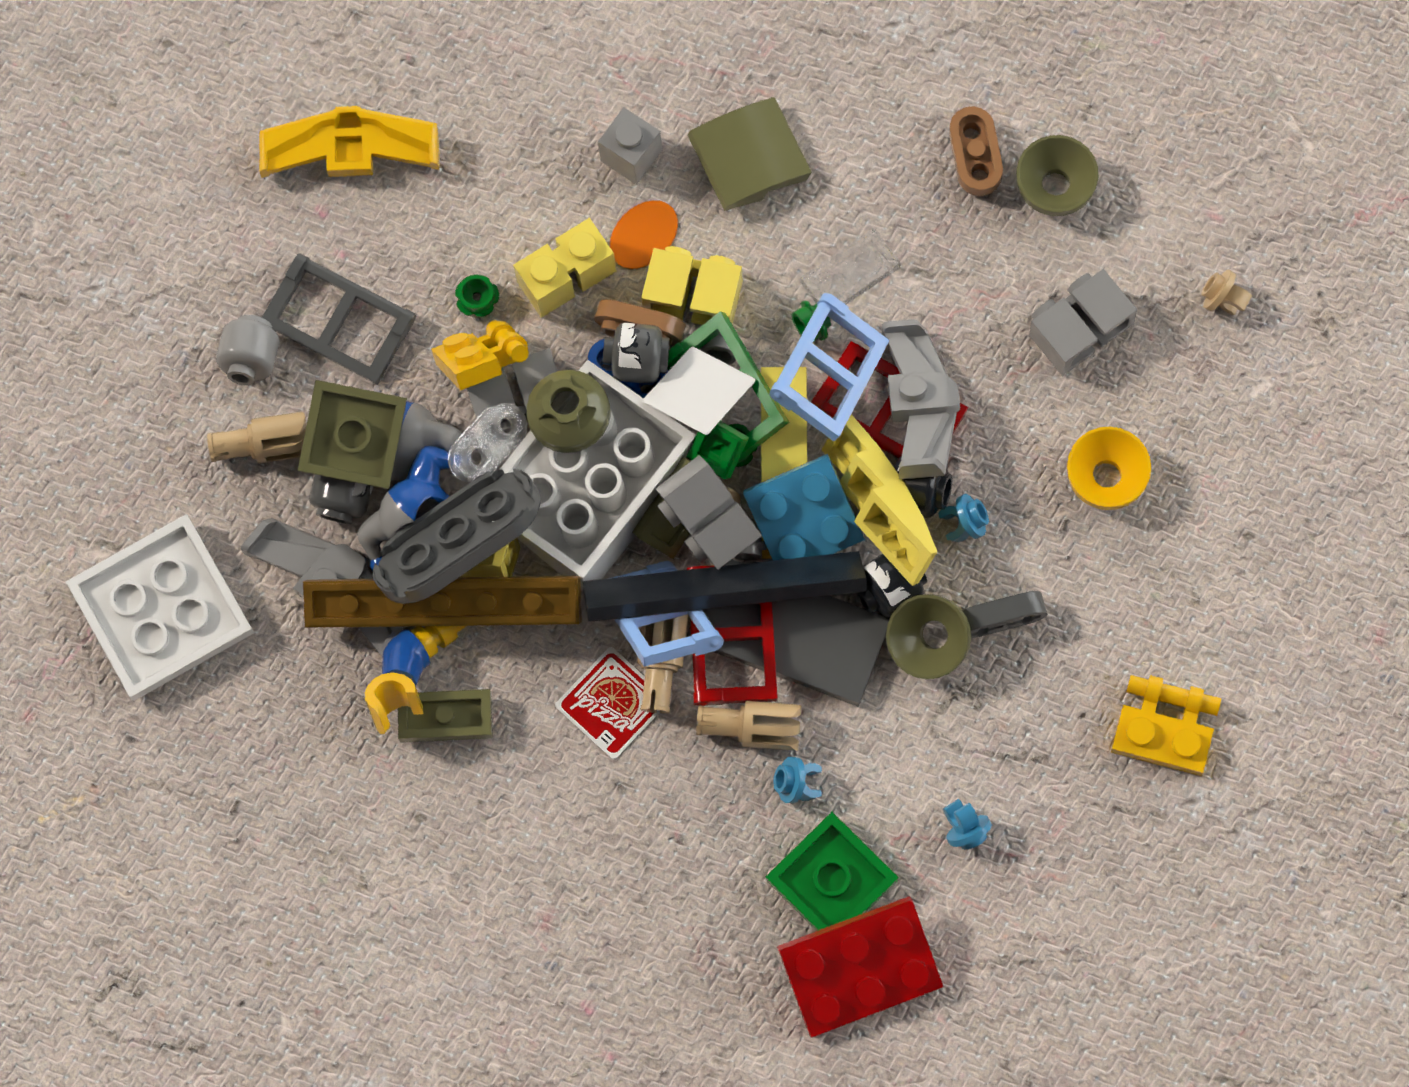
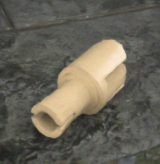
M304 412L253 418L251 423L247 424V428L207 433L211 462L252 456L253 460L256 459L258 464L300 458L307 424Z
M688 614L676 617L674 620L672 618L641 626V634L649 646L685 638ZM684 656L645 667L638 658L637 663L642 665V669L646 670L641 711L651 713L660 711L661 714L670 713L673 673H677L678 669L683 668Z
M746 701L745 705L740 706V709L714 708L699 705L696 735L738 737V742H742V747L799 751V740L791 736L800 733V722L792 718L801 715L802 705Z

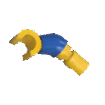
M416 626L411 631L407 629L402 630L390 640L383 651L382 675L374 678L365 690V701L375 728L380 734H384L390 728L387 715L397 708L408 706L411 707L413 715L423 714V706L416 689L421 673L430 665V658L438 653L437 647L445 648L458 638L457 633L466 626H425L424 628Z

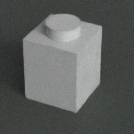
M624 107L598 141L601 162L636 185L663 151L660 130Z

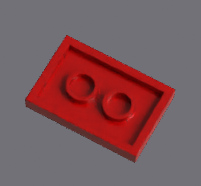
M910 896L776 946L811 1038L944 987L914 902Z

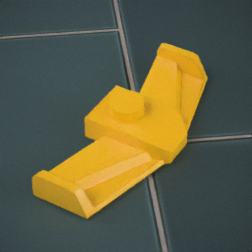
M360 106L335 107L332 111L259 131V173L261 178L326 159V171L329 177L373 175V157L440 170L437 123L366 110Z

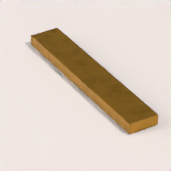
M580 576L457 578L434 595L413 603H396L389 600L376 585L374 579H319L303 581L305 628L580 624L582 622Z

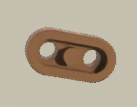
M975 106L964 107L953 115L949 129L957 177L960 186L967 193L975 196H985L991 194L999 187L1003 174V164L993 118L986 110ZM975 129L980 135L977 138L969 139L964 135V131ZM976 170H983L987 173L988 177L984 180H977L972 176V173Z
M608 299L599 301L594 321L601 326L600 331L610 337H614L615 329L621 323L658 326L662 331L663 337L670 338L669 349L671 345H676L682 341L686 327L682 320L670 314Z

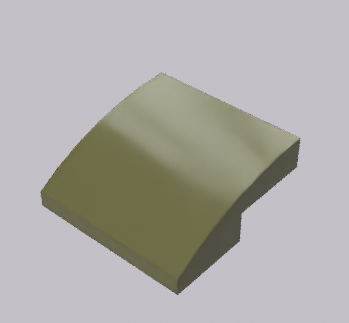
M775 97L728 112L690 130L687 134L724 211L761 201L769 191L804 182L812 173Z

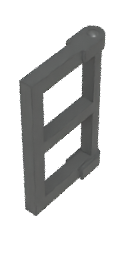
M298 253L262 318L270 322L272 329L277 333L378 385L399 346L414 324L417 314L390 302L310 260L309 257ZM306 272L345 292L319 339L280 320L282 313ZM357 299L397 319L370 367L331 347Z

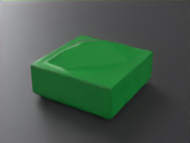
M720 421L709 434L697 433L686 457L693 460L700 455L715 474L725 480L731 478L749 437Z

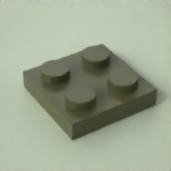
M315 380L297 471L389 489L407 398Z

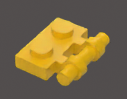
M496 320L489 322L486 327L487 334L478 338L473 333L451 335L442 341V345L431 349L437 367L460 391L503 374L502 367L515 362H523L528 358L529 350L526 340L516 333L514 328L507 322Z
M1130 675L1126 693L1144 697L1141 709L1127 705L1122 706L1110 753L1202 777L1214 728L1196 724L1198 714L1203 712L1217 716L1222 698L1204 694L1205 689L1190 686V690L1164 684V678L1150 675L1149 679ZM1158 701L1183 707L1182 720L1155 713Z

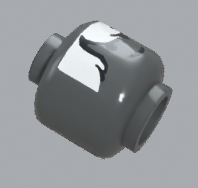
M621 323L615 329L614 337H605L603 364L612 365V375L618 381L652 384L657 381L660 373L667 374L670 338L663 337L661 329L655 325Z
M315 474L309 494V502L317 508V516L338 523L352 524L353 518H360L367 512L373 486Z

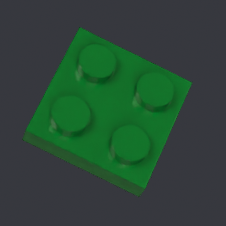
M831 812L765 876V880L818 931L866 913L899 881V877Z

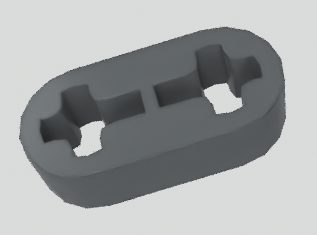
M1041 591L1024 592L962 610L970 625L971 638L982 637L1031 624L1048 615Z

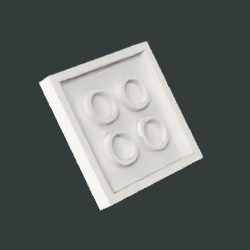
M187 514L66 581L132 701L139 699L254 634L252 627Z

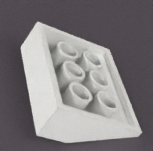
M588 359L579 371L592 376L599 382L606 392L610 403L611 417L603 436L585 450L574 453H561L543 446L530 430L500 468L504 473H514L513 469L526 472L537 486L541 495L540 508L534 521L518 536V539L561 575L580 576L582 590L583 581L602 579L635 538L632 531L657 496L658 492L655 488L666 481L682 457L687 456L696 437L694 433L665 413L644 403V398ZM561 392L552 403V408L559 414H569L578 406L579 398L572 392Z

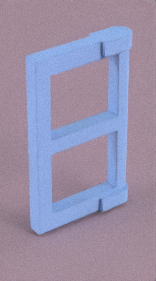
M824 293L819 299L817 308L769 394L773 400L788 411L792 410L832 441H835L840 437L889 339L851 312L849 307L834 295ZM827 316L870 347L856 376L813 344ZM804 358L848 390L834 418H831L790 387Z
M663 561L648 565L647 569L612 578L677 571L672 562ZM703 610L614 619L644 667L691 654L698 656L717 651L724 643L722 636L715 630ZM688 614L699 630V633L649 646L638 627Z

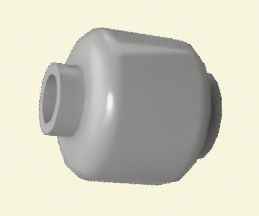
M242 315L224 326L216 354V362L219 368L227 374L230 381L239 385H251L254 381L264 380L272 374L280 338L276 331L272 329L271 323L266 319L255 315Z

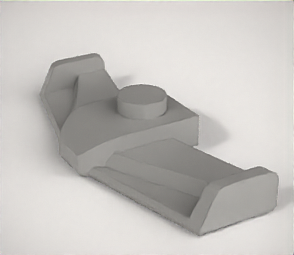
M918 320L884 322L882 324V335L889 339L887 346L900 373L888 375L892 422L908 421L899 466V480L944 476L947 469L956 414L960 410L958 385L947 375L927 330Z
M273 518L263 520L241 546V551L245 555L252 556L301 577L293 589L303 599V581L374 579L373 573L366 566L365 558L348 545H335ZM412 626L358 628L383 658V651L390 640L402 630H410Z

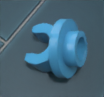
M968 494L957 497L956 506H947L938 513L941 519L949 520L955 516L958 518V528L946 534V538L949 541L962 542L969 536L978 539L986 533V525L989 523L987 510L979 499L974 500Z
M787 757L782 765L777 767L774 774V788L779 794L780 799L784 803L795 804L799 800L810 801L821 797L822 791L810 789L805 781L806 775L811 776L821 773L822 767L816 763L804 765L803 761L798 757Z
M957 799L943 808L947 820L953 827L946 835L950 846H961L962 849L967 850L977 847L987 839V833L991 829L992 823L986 815L977 816L970 803L963 806L961 800Z

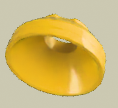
M1111 426L1099 427L1082 435L1072 446L1067 461L1068 480L1078 498L1087 505L1102 510L1120 509L1136 501L1145 491L1151 475L1150 456L1141 440L1131 432ZM1106 463L1114 465L1119 470L1120 481L1112 487L1100 486L1093 477V471L1096 467Z

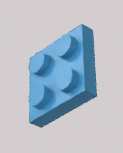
M828 454L743 490V495L773 560L834 554L865 540L862 530L854 522L856 516Z

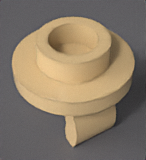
M1229 269L1221 275L1217 272L1214 273L1206 282L1201 293L1205 297L1204 308L1213 311L1219 306L1231 315H1235L1237 310L1243 312L1252 295L1245 289L1233 285L1236 273Z

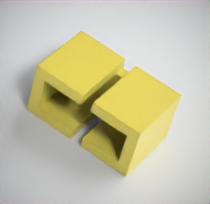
M590 217L555 238L556 249L552 250L547 243L513 264L518 285L541 318L575 297L572 279L569 276L573 271L576 272L577 283L582 292L617 271L614 252Z
M669 246L665 250L653 248L641 297L642 307L670 314L683 321L693 277H697L690 311L693 312L691 323L703 325L721 311L726 313L733 324L743 283L742 266L735 265L736 263L730 258L717 255L710 256L709 259L702 258V260H696L691 256V252L680 247Z

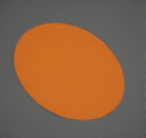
M651 200L640 203L627 211L616 224L610 239V248L614 252L615 262L628 269L648 266L653 248L665 250L666 247L672 245L678 229V219L675 210L663 201Z

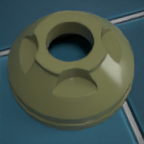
M1049 135L1031 143L1023 151L1016 170L1017 186L1022 198L1034 210L1049 216H1066L1083 208L1092 198L1099 178L1098 165L1089 148L1082 142L1063 135ZM1054 173L1063 175L1068 180V190L1061 195L1049 194L1042 185L1046 176Z
M560 370L541 379L533 388L527 403V421L535 438L543 446L561 453L579 452L595 444L605 433L611 417L610 403L602 386L592 376L576 370ZM564 391L572 392L579 398L578 406L569 414H559L552 408L554 397Z
M917 595L904 601L892 613L887 625V647L897 666L907 674L922 679L940 678L958 668L966 658L971 643L970 625L964 612L953 601L939 595ZM930 621L942 623L947 630L948 638L941 648L930 647L923 638L924 627Z

